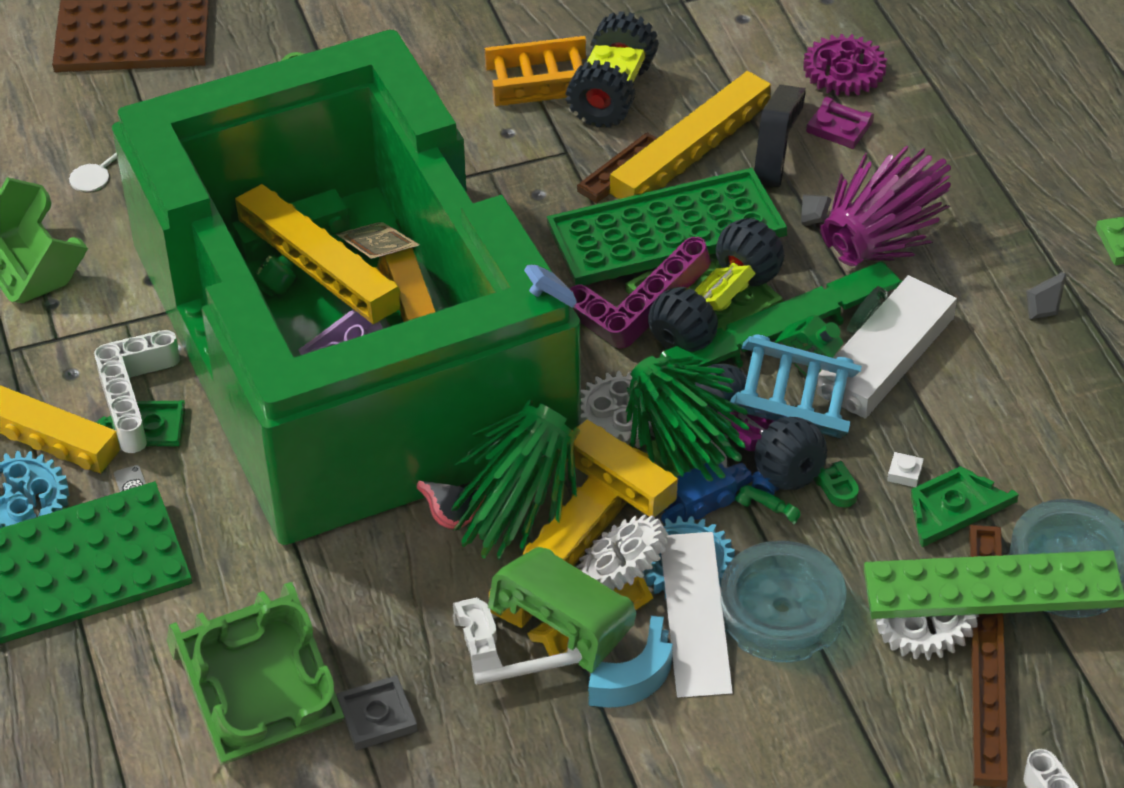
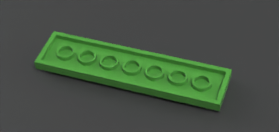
M1113 550L864 562L863 568L871 619L1124 607V592Z

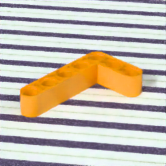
M408 248L380 256L377 269L390 281H394L400 289L401 309L399 311L403 322L435 312L413 249Z

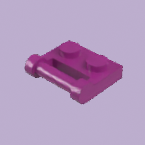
M825 97L821 107L807 123L806 132L854 149L872 125L874 113L868 111L863 113L835 103L832 98ZM830 112L855 120L859 123H855L853 121H849L844 118L835 116L833 114H830Z

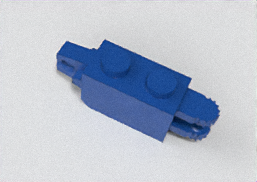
M705 463V467L713 477L711 482L707 481L697 468L692 469L691 472H685L683 477L681 475L677 476V500L663 510L665 512L661 515V521L665 524V519L668 518L672 523H676L677 516H680L683 522H687L690 516H693L694 520L701 519L716 509L730 505L735 501L736 492L751 482L752 473L743 463L727 468L720 463L718 466L725 473L726 477L719 478L712 468Z

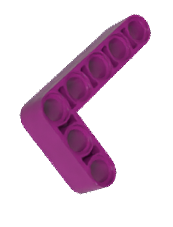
M700 237L686 239L617 308L584 285L572 286L569 289L573 292L577 301L573 309L579 317L580 323L616 348L623 349L629 347L649 328V312L655 299L660 294L676 287L689 288L710 267L711 259L705 241Z

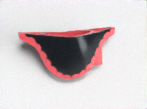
M418 481L417 489L426 497L434 520L448 529H454L470 507L469 504L472 497L477 491L474 490L457 511H451L455 502L461 497L460 494L465 487ZM482 502L479 504V506L474 511L469 520L464 522L461 528L466 526L469 522H471Z

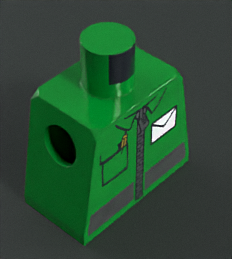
M812 315L788 325L774 343L833 358L843 345V340L839 337L840 328L837 324L833 322L826 324L819 316ZM792 362L807 376L808 366Z

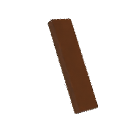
M648 132L577 184V192L596 204L610 194V174L655 141L657 137Z

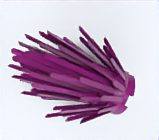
M907 145L894 159H892V154L886 157L860 195L851 203L872 165V162H868L865 169H863L868 158L867 153H865L848 188L847 180H844L842 173L840 175L830 216L821 225V235L828 249L833 246L841 255L838 260L846 265L856 266L863 260L895 261L894 257H913L915 254L912 252H881L933 243L930 240L918 241L925 239L926 235L909 238L903 237L891 241L887 240L938 223L940 221L939 217L925 222L922 221L951 207L949 205L940 207L942 202H937L922 210L924 206L950 191L948 188H950L951 183H943L951 176H945L941 179L944 174L951 170L949 164L945 165L946 159L941 158L926 171H922L932 160V155H927L908 171L911 165L925 153V148L919 151L912 159L906 157L899 163L900 158L908 151Z

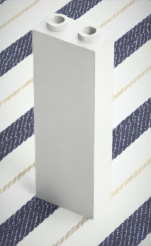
M908 275L833 357L834 359L846 357L854 361L853 364L862 366L861 372L853 378L847 377L842 407L866 419L954 319L957 298ZM825 370L819 373L816 394L825 400L831 401L836 373Z

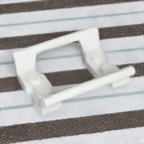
M479 598L453 602L455 626H466V628H463L464 638L470 653L476 685L576 664L582 659L581 653L577 648L573 651L567 648L566 653L503 666L495 647L497 633L493 618L498 616L492 614L488 605L479 600Z

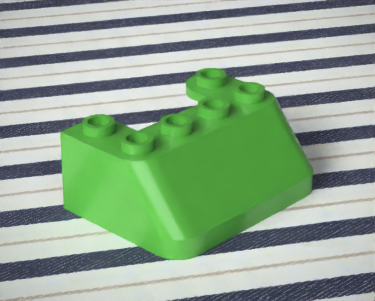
M7 177L0 189V288L9 301L22 304L67 285L88 248L80 238L71 237L67 241L52 238L41 222L51 208V199L43 185Z

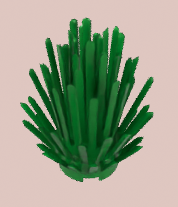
M667 355L660 358H655L654 356L647 357L630 373L632 380L630 386L627 387V393L630 398L626 408V412H628L626 420L628 423L632 419L631 447L633 448L636 444L638 425L641 448L644 444L647 446L648 458L655 463L649 422H651L660 457L664 465H668L666 448L681 477H683L685 472H691L690 466L681 451L682 448L693 466L701 471L707 481H713V477L703 462H706L719 478H725V473L718 466V464L725 460V456L711 440L728 458L732 457L735 461L739 462L742 456L728 443L727 438L716 426L740 447L745 448V444L739 439V432L731 426V422L707 405L709 404L745 430H749V427L730 412L735 410L744 415H747L748 412L745 408L696 386L695 382L724 392L734 393L732 388L721 385L718 381L730 384L736 381L731 378L709 374L725 373L726 371L722 368L685 366L698 365L703 362L698 359L692 360L694 356L676 359Z
M528 400L522 411L471 434L477 437L486 433L485 436L488 439L467 452L468 455L458 461L455 466L468 463L486 449L487 451L474 464L478 465L485 459L490 461L462 491L461 497L455 502L451 510L457 511L477 486L481 485L473 495L469 504L470 507L453 529V531L459 530L482 502L461 540L463 547L471 544L479 533V538L484 540L481 555L483 559L486 558L513 517L496 554L499 560L505 547L509 546L512 540H514L535 495L521 531L523 539L520 548L523 551L539 506L544 504L555 465L556 471L548 522L550 523L554 519L556 510V520L560 523L567 459L568 480L572 483V493L577 497L574 441L580 432L577 426L572 431L565 425L567 418L543 404H540L537 409L533 407V401Z

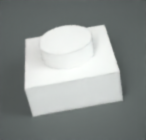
M895 452L887 481L917 487L924 458Z

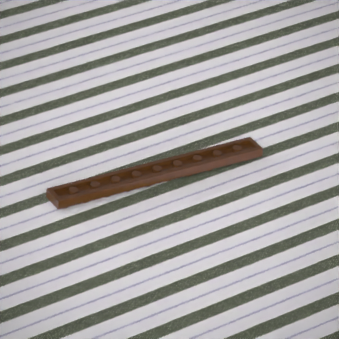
M970 525L969 557L1002 555L1001 527ZM1003 613L979 614V617H976L978 626L972 628L973 636L971 637L973 786L1007 788Z

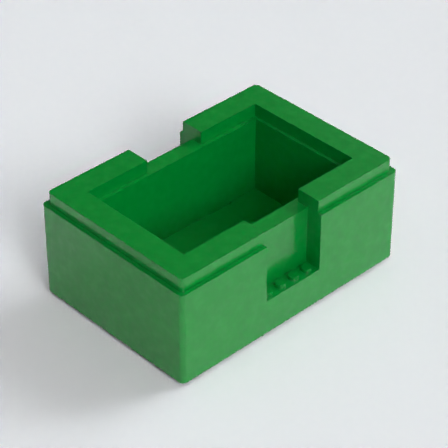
M385 30L121 107L118 110L119 121L112 125L134 248L278 543L288 545L422 499L425 496L417 489L418 481L454 486L471 482L490 461L485 459L478 465L474 464L487 451L486 449L468 463L455 466L458 461L468 455L467 452L488 439L485 436L486 433L477 437L471 434L522 411L528 400H532L533 407L537 409L540 404H543L567 418L565 425L571 430L581 424L580 319L572 307L545 291L539 297L529 291L533 283L524 271L527 265H538L548 271L551 270L503 195L472 203L467 195L464 138L457 129L453 117L397 31ZM261 184L269 190L275 191L288 204L335 188L348 209L350 227L338 233L383 222L419 244V246L412 247L435 312L403 322L398 310L386 317L390 327L301 355L299 352L301 347L350 312L352 308L296 264L293 270L297 274V279L283 296L275 295L271 297L262 291L256 284L258 280L255 277V272L267 257L247 263L235 244L232 223L239 221L235 198ZM338 233L331 235L337 241H341L354 254L360 255L370 266L377 268L379 257L371 259L336 235ZM279 252L273 255L279 258L282 253Z

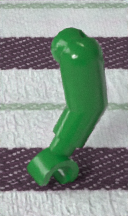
M749 485L741 487L739 489L740 492L735 496V500L745 507H748L752 499L775 513H783L793 525H795L801 514L800 510L790 503L786 505L784 500L773 494Z

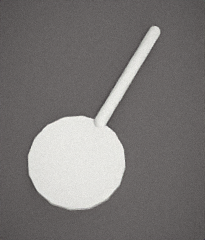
M117 153L101 165L86 164L74 169L69 177L71 187L80 192H94L103 188L109 180V174L105 168L117 159Z

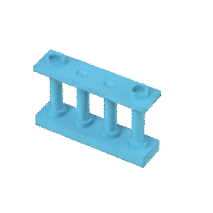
M763 335L749 336L743 342L742 349L753 351L745 389L737 392L730 402L745 408L749 415L777 421L784 417H799L815 424L822 434L842 438L848 433L851 421L843 420L840 412L847 377L853 378L861 372V365L853 364L854 361L846 357L834 359L770 342V338ZM764 354L780 358L773 397L769 398V400L758 397V393H756ZM792 362L808 366L801 404L797 407L787 405L784 400ZM820 369L836 373L829 411L825 415L814 412V408H812Z

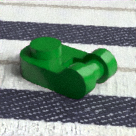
M842 461L832 463L829 468H821V473L814 477L817 486H821L833 505L845 508L857 502L859 487Z

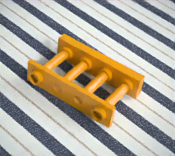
M585 36L486 47V71L496 70L498 80H492L494 105L503 106L567 98L566 90L578 67L580 65L583 66L581 59H586ZM571 60L572 71H558L556 62ZM546 63L548 74L533 75L531 65ZM521 66L523 77L508 78L506 68Z

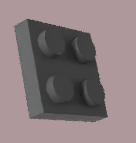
M397 675L336 693L344 714V721L356 751L418 732L416 720Z

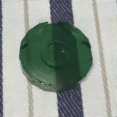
M877 286L872 290L849 322L847 327L849 334L853 336L882 305L879 301L881 298L887 299V290L881 286Z

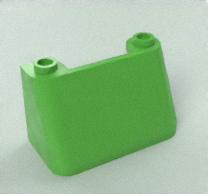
M536 547L502 567L492 578L488 603L489 609L500 616L507 608H510V612L514 614L522 608L569 637L568 648L572 651L575 648L579 650L582 656L579 666L591 673L594 672L635 623L636 610L629 598L616 593L556 556L547 548Z

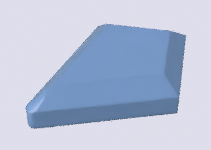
M538 265L526 266L524 271L533 283L529 289L533 295L539 297L545 291L573 308L577 301L573 292L553 272Z

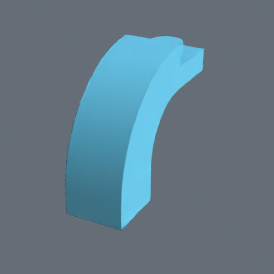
M651 616L647 644L639 656L623 663L601 662L594 672L591 673L589 681V706L610 708L631 705L649 697L661 687L671 669L673 643H668L669 630H663L664 617Z

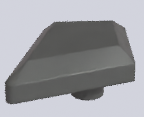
M803 195L801 224L803 226L819 222L824 224V220L829 217L827 212L832 199L829 196Z
M1061 272L1026 291L1030 319L1058 315L1066 273Z

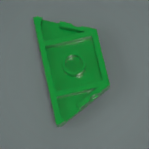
M962 466L912 488L910 497L920 545L923 548L1017 503L1019 494L1012 489L1009 493L994 487V481L986 477L977 476L974 472Z

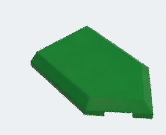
M185 400L136 401L143 422L147 441L146 446H180L185 416ZM111 415L109 417L103 416L95 422L115 430Z

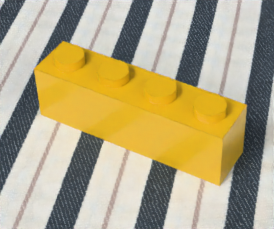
M588 419L578 426L580 432L574 441L575 467L649 517H656L677 500L678 478L671 472L659 467L648 457L641 455L624 441L615 438L606 432L603 427L597 426Z

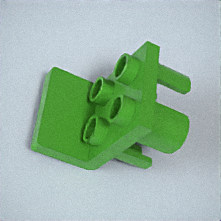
M292 582L283 585L278 599L271 601L265 592L262 591L257 593L254 605L209 621L203 613L197 614L195 628L181 633L176 622L169 625L167 634L169 650L174 661L179 659L182 661L220 766L343 721L344 714L334 691L331 673L328 666L324 665L313 636L311 621L301 605Z

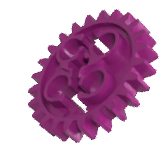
M840 34L839 38L830 35V40L822 37L820 43L814 41L813 47L807 48V53L804 54L803 71H806L805 77L810 78L811 84L817 83V89L826 87V93L835 90L837 96L841 92H845L847 96H850V92L854 91L857 95H860L861 89L869 92L870 87L877 88L878 82H883V76L886 75L887 58H884V52H879V45L872 47V41L863 42L862 36L856 40L853 34L849 38H845L843 34ZM863 53V64H859L860 55ZM827 65H830V75L826 76Z

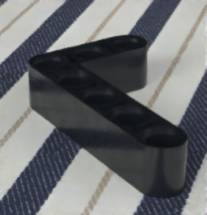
M780 84L763 109L754 171L762 185L781 186L788 134L803 110L806 88Z

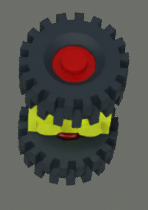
M619 11L617 16L614 12L610 13L608 17L605 16L591 41L590 46L593 47L588 61L585 62L584 66L580 65L568 85L566 102L571 104L569 109L572 113L578 112L576 116L578 119H587L585 123L588 125L594 122L596 127L601 128L605 124L606 128H610L613 123L615 126L620 124L621 120L625 119L634 101L635 89H632L637 73L641 76L645 70L649 69L659 45V40L656 39V31L651 32L653 26L650 23L645 25L643 23L645 19L641 16L639 19L634 18L635 14L629 12L628 16H625L624 11Z

